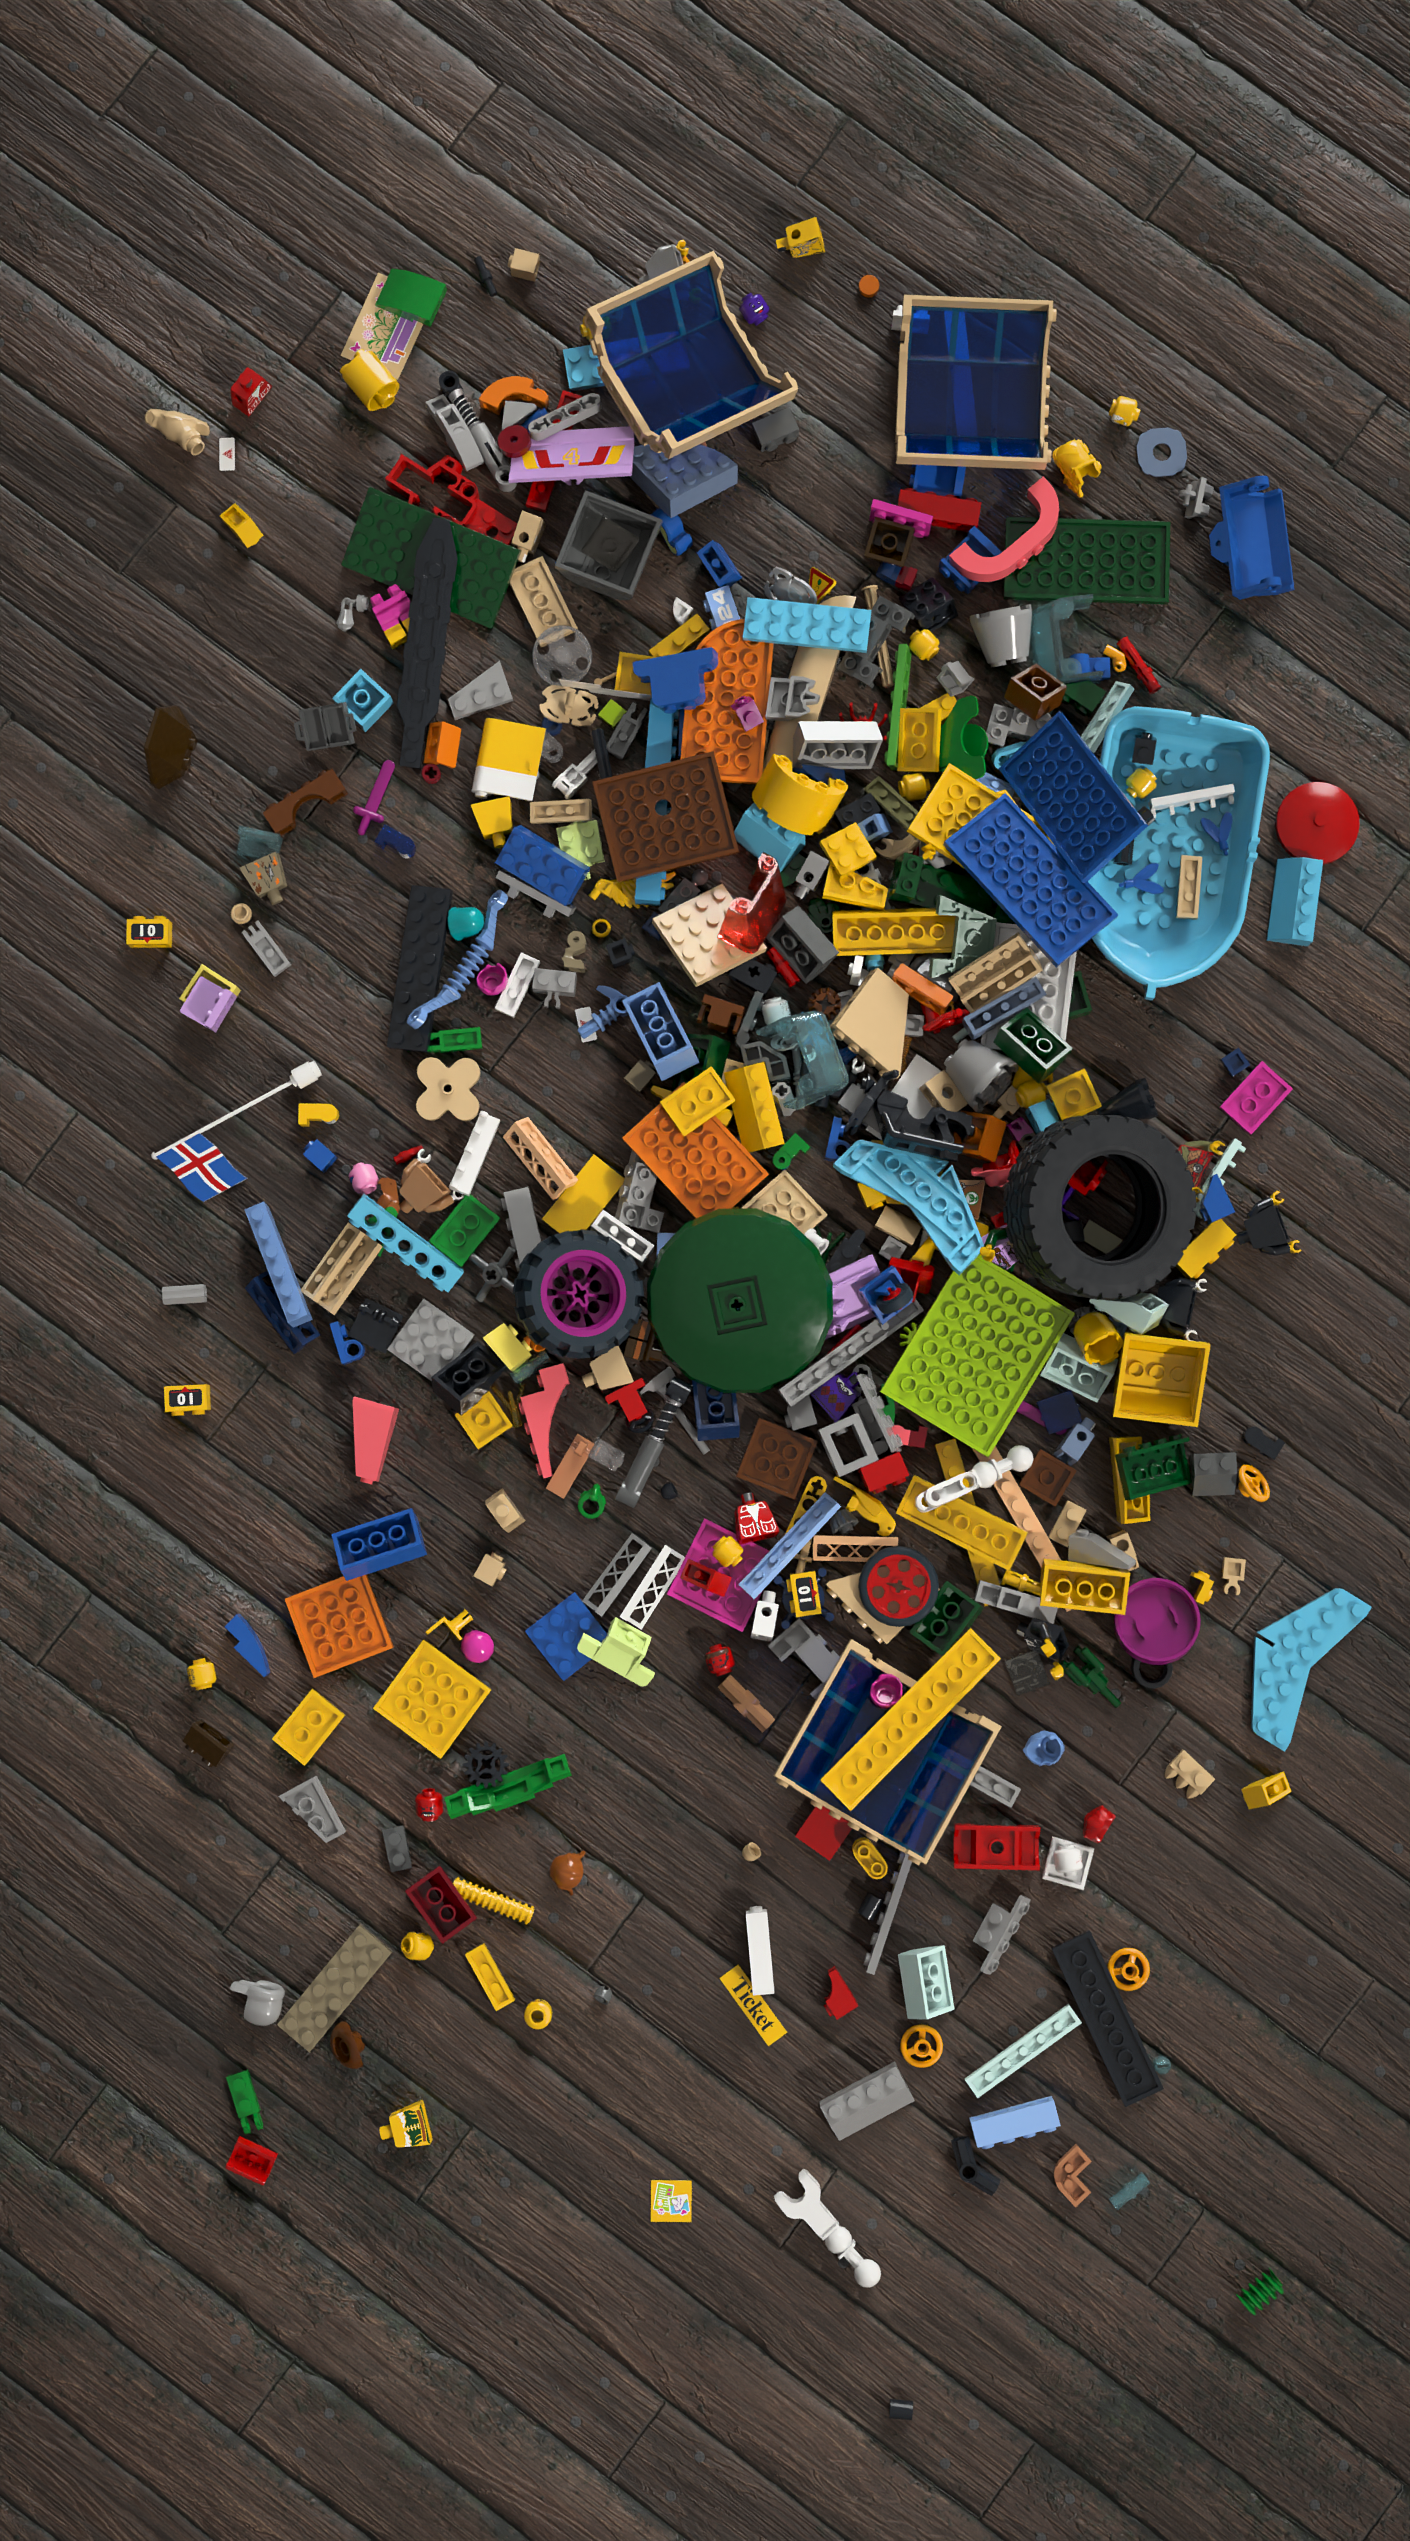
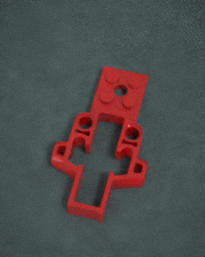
M401 454L400 459L389 475L385 477L388 487L409 499L408 503L416 506V504H420L419 496L397 482L403 470L408 468L432 484L435 482L434 478L439 474L446 475L448 473L450 479L455 481L456 484H449L447 492L463 504L470 506L471 509L461 522L436 506L432 509V513L488 536L487 531L494 528L498 531L496 537L491 538L508 545L512 543L517 523L479 500L476 484L461 475L463 466L453 457L445 455L426 470ZM467 491L474 492L471 497L465 496Z

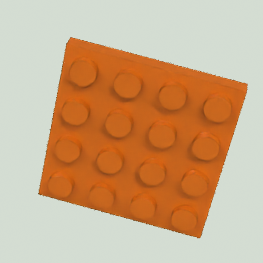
M367 1575L348 1581L343 1576L285 1598L313 1678L394 1648Z

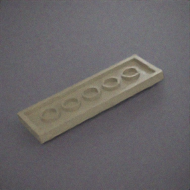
M360 1924L277 2025L310 2053L393 1951Z

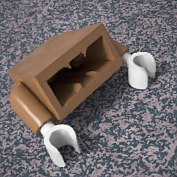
M421 1149L418 1152V1158L413 1159L403 1170L402 1187L399 1192L405 1200L399 1206L405 1213H409L413 1208L418 1213L421 1211L427 1213L441 1211L453 1204L454 1200L460 1201L465 1196L457 1197L455 1195L456 1191L449 1195L451 1191L426 1164L431 1160V1155L429 1154L427 1158H421V1155L425 1152L424 1149Z

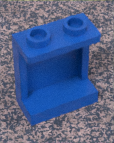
M919 448L918 453H923V449ZM912 465L916 469L915 475L911 474L909 487H913V489L921 493L931 491L940 496L954 495L961 499L966 467Z
M975 526L969 530L968 536L951 552L953 553L965 542L976 554L982 557H994L1002 553ZM949 555L945 559L942 558L938 566L940 572L946 578L950 577L959 591H964L968 595L980 583L962 576L949 564Z

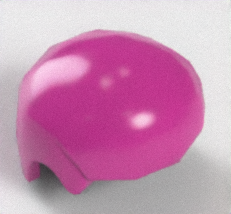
M499 963L496 966L486 965L476 978L478 989L486 995H498L504 991L508 983L506 969Z
M473 1630L465 1634L461 1640V1651L469 1661L482 1663L489 1660L493 1654L494 1643L487 1633Z
M892 1674L879 1675L870 1688L871 1700L875 1705L883 1709L894 1706L902 1697V1683L899 1678Z

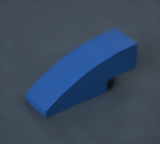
M236 1614L225 1626L240 1641L234 1648L263 1677L270 1674L269 1664L258 1636L243 1616Z

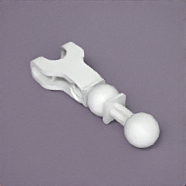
M1014 1446L1009 1450L1005 1459L998 1462L994 1459L988 1462H979L974 1465L972 1470L927 1489L916 1496L915 1506L920 1512L926 1513L979 1487H991L1002 1478V1473L1011 1469L1018 1472L1028 1470L1033 1463V1454L1025 1446ZM963 1478L968 1480L969 1488L963 1485ZM923 1497L929 1507L922 1505L921 1500Z
M802 2169L799 2172V2181L805 2189L804 2195L798 2199H792L780 2191L774 2195L775 2202L787 2217L804 2219L823 2241L825 2240L828 2250L838 2254L839 2260L844 2256L855 2268L854 2278L859 2285L866 2288L873 2287L879 2282L881 2277L879 2265L873 2260L863 2259L853 2248L855 2240H852L850 2232L845 2227L839 2226V2222L820 2201V2184L806 2169Z

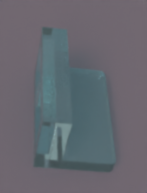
M239 826L237 833L240 836L237 849L239 855L260 859L274 852L280 853L283 840L280 834Z

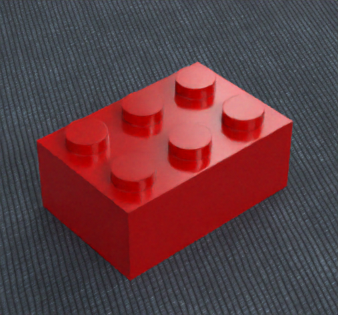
M900 1452L893 1453L857 1469L866 1491H872L873 1494L886 1490L885 1485L890 1483L892 1486L901 1484L906 1481L905 1477L909 1476Z

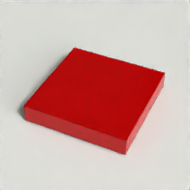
M814 1807L795 1834V1837L830 1861L852 1828L847 1825L849 1821L841 1817L839 1821L829 1815V1809Z

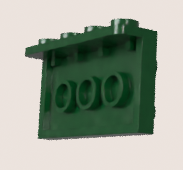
M1181 1434L1169 1436V1441H1166V1438L1154 1440V1445H1151V1442L1138 1444V1449L1135 1446L1123 1448V1453L1115 1454L1125 1501L1191 1484L1192 1480L1183 1444L1190 1441L1189 1437L1182 1438Z

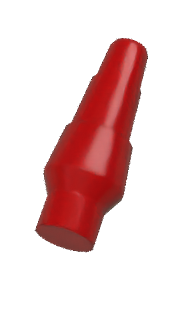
M419 1145L400 1152L397 1156L393 1157L396 1165L407 1162L417 1155L423 1147Z

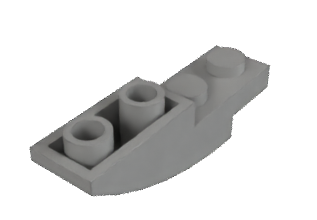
M444 394L426 401L427 410L446 436V443L465 471L484 464L479 448L455 405L450 404Z
M979 1580L974 1601L1037 1618L1054 1624L1058 1609L1057 1607L1040 1606L1039 1597Z

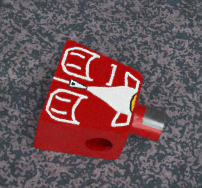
M247 367L230 389L232 405L249 417L272 386L263 377Z
M752 1492L742 1494L741 1500L743 1505L738 1506L734 1512L737 1542L741 1545L775 1538L779 1533V1528L767 1502H755Z

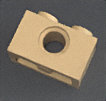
M945 1070L938 1073L919 1088L932 1107H942L948 1111L957 1112L968 1104ZM942 1090L948 1093V1099L942 1095Z

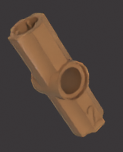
M731 1674L718 1686L720 1691L733 1702L732 1705L745 1718L748 1717L762 1733L775 1721L773 1716L760 1704L761 1702Z

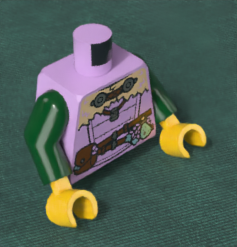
M1007 1225L990 1230L988 1234L981 1237L984 1246L980 1248V1253L983 1255V1260L992 1262L1013 1274L1014 1266L1019 1259L1012 1248L1014 1245L1010 1244L1005 1229Z

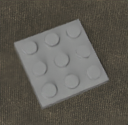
M423 1299L387 1350L432 1381L431 1377L463 1353L475 1334Z

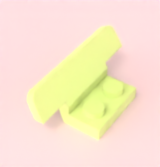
M617 1617L612 1620L607 1636L602 1643L583 1633L578 1643L577 1649L580 1653L639 1686L648 1685L655 1675V1672L640 1664L646 1655L652 1637Z

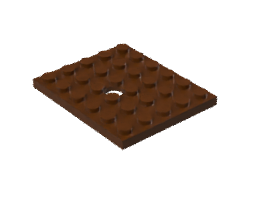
M714 751L592 782L617 883L739 853ZM666 800L671 804L669 814L662 816L655 811L658 801Z

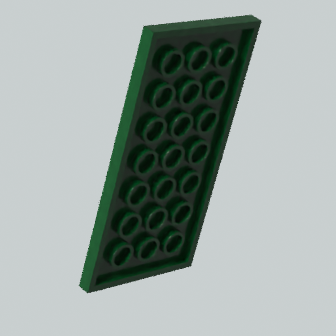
M369 487L341 565L386 585L393 586L396 584L401 591H405V593L413 596L416 552L433 519L446 518ZM450 520L458 558L455 582H453L451 593V612L492 629L522 550Z
M1006 517L1005 550L1038 522L1039 518ZM1058 518L1056 530L1051 539L1044 545L1043 550L1036 556L1032 555L1024 567L1021 569L1017 568L1011 574L1004 577L1003 599L1168 605L1171 522Z

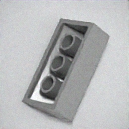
M799 721L793 736V767L804 764L834 769H871L883 741L877 722Z
M894 2061L819 2102L820 2108L830 2127L840 2141L915 2100Z

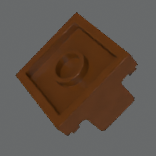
M705 994L697 1023H702L705 1011L707 1010L710 1011L707 1019L709 1029L726 1034L731 1020L735 1019L736 1023L733 1034L737 1035L744 1016L745 1007Z

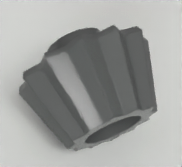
M847 1509L836 1512L830 1518L831 1530L834 1536L851 1533L854 1530L853 1527L859 1523L858 1519Z

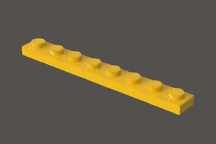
M955 1439L935 1445L945 1481L965 1473ZM963 1478V1485L969 1488L968 1480ZM972 1492L959 1497L975 1505ZM967 1550L977 1585L979 1580L1000 1586L994 1563Z

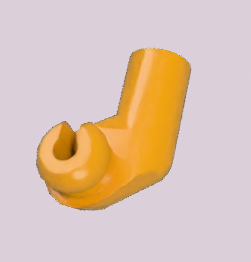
M1107 645L1103 654L1112 658L1113 668L1116 672H1123L1127 666L1124 653Z

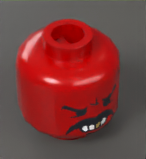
M423 1789L422 1793L415 1797L416 1815L422 1818L423 1821H435L442 1815L443 1797L435 1789Z

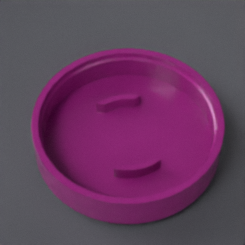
M1149 1578L1141 1580L1128 1588L1125 1615L1114 1614V1630L1120 1645L1130 1656L1147 1664L1164 1665L1179 1660L1192 1648L1200 1630V1613L1194 1598L1184 1587L1168 1579Z

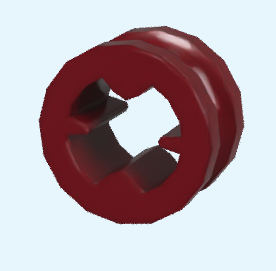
M427 764L422 769V776L428 784H435L440 780L441 772L437 765ZM430 769L437 773L432 779L429 778V775H426Z

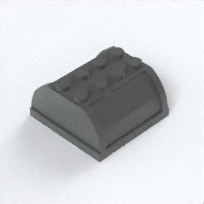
M585 490L555 563V568L564 577L577 585L614 599L630 600L633 598L647 559L662 526V519Z

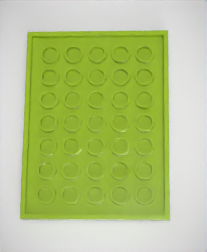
M979 1255L960 1275L952 1271L879 1392L984 1456L989 1457L1075 1313L996 1264L983 1260L982 1256Z

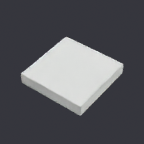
M1052 1836L1042 1879L1084 1890L1094 1848ZM1074 1844L1081 1851L1083 1867L1081 1870L1076 1871L1077 1875L1064 1877V1873H1059L1055 1869L1053 1853L1058 1850V1846Z

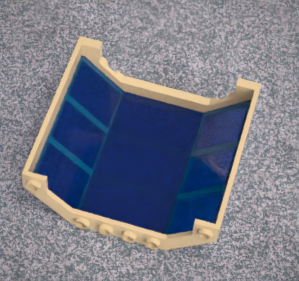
M714 251L588 308L584 317L585 326L592 333L593 338L589 341L593 355H597L600 366L597 367L601 380L640 444L644 446L650 445L651 450L656 453L663 452L664 456L668 459L793 400L798 391L796 380L791 378L788 372L784 373L782 380L768 375V370L760 362L755 348L751 347L745 332L738 326L735 315L730 313L726 306L720 280L724 265L721 258L717 257Z
M904 295L900 341H904V343L900 342L898 359L895 442H897L896 464L1045 470L1047 463L1051 462V450H1048V442H1045L1044 438L1048 436V425H1045V418H1048L1049 405H1045L1046 398H1049L1050 385H1046V378L1050 377V365H1047L1051 324L1056 321L1057 310L1053 309V301Z
M851 1639L773 1776L777 1778L776 1782L787 1788L789 1785L812 1799L810 1804L819 1809H822V1807L829 1809V1815L839 1821L841 1817L849 1821L847 1825L856 1831H859L860 1828L867 1832L866 1836L873 1841L882 1840L909 1855L908 1860L918 1866L920 1863L927 1864L1002 1726L985 1716H979L970 1712L967 1715L965 1714L966 1709L956 1704L850 1811L820 1779L890 1709H883L875 1705L870 1697L871 1685L877 1680L879 1675L892 1674L899 1678L902 1683V1696L917 1682L878 1658L874 1661L872 1653L869 1652L868 1648Z

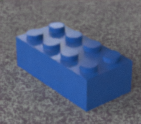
M522 825L513 828L495 862L564 906L572 903L590 870L589 866Z
M412 1508L332 1534L339 1568L346 1581L427 1555L419 1521Z

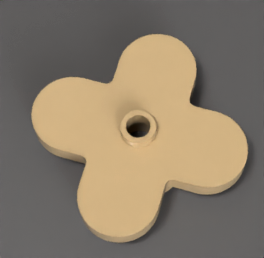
M433 1057L426 1058L420 1062L417 1068V1075L420 1081L427 1087V1090L418 1098L416 1103L417 1111L422 1118L429 1121L437 1120L446 1111H450L461 1121H470L478 1115L480 1109L479 1102L470 1092V1088L480 1078V1068L474 1060L462 1058L456 1061L450 1068H447L439 1059ZM447 1085H450L452 1087V1090L450 1092L444 1091V1088Z

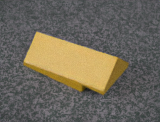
M1109 1437L1117 1521L1121 1524L1150 1521V1495L1125 1501L1115 1454L1123 1453V1448L1135 1446L1138 1449V1444H1142V1437Z

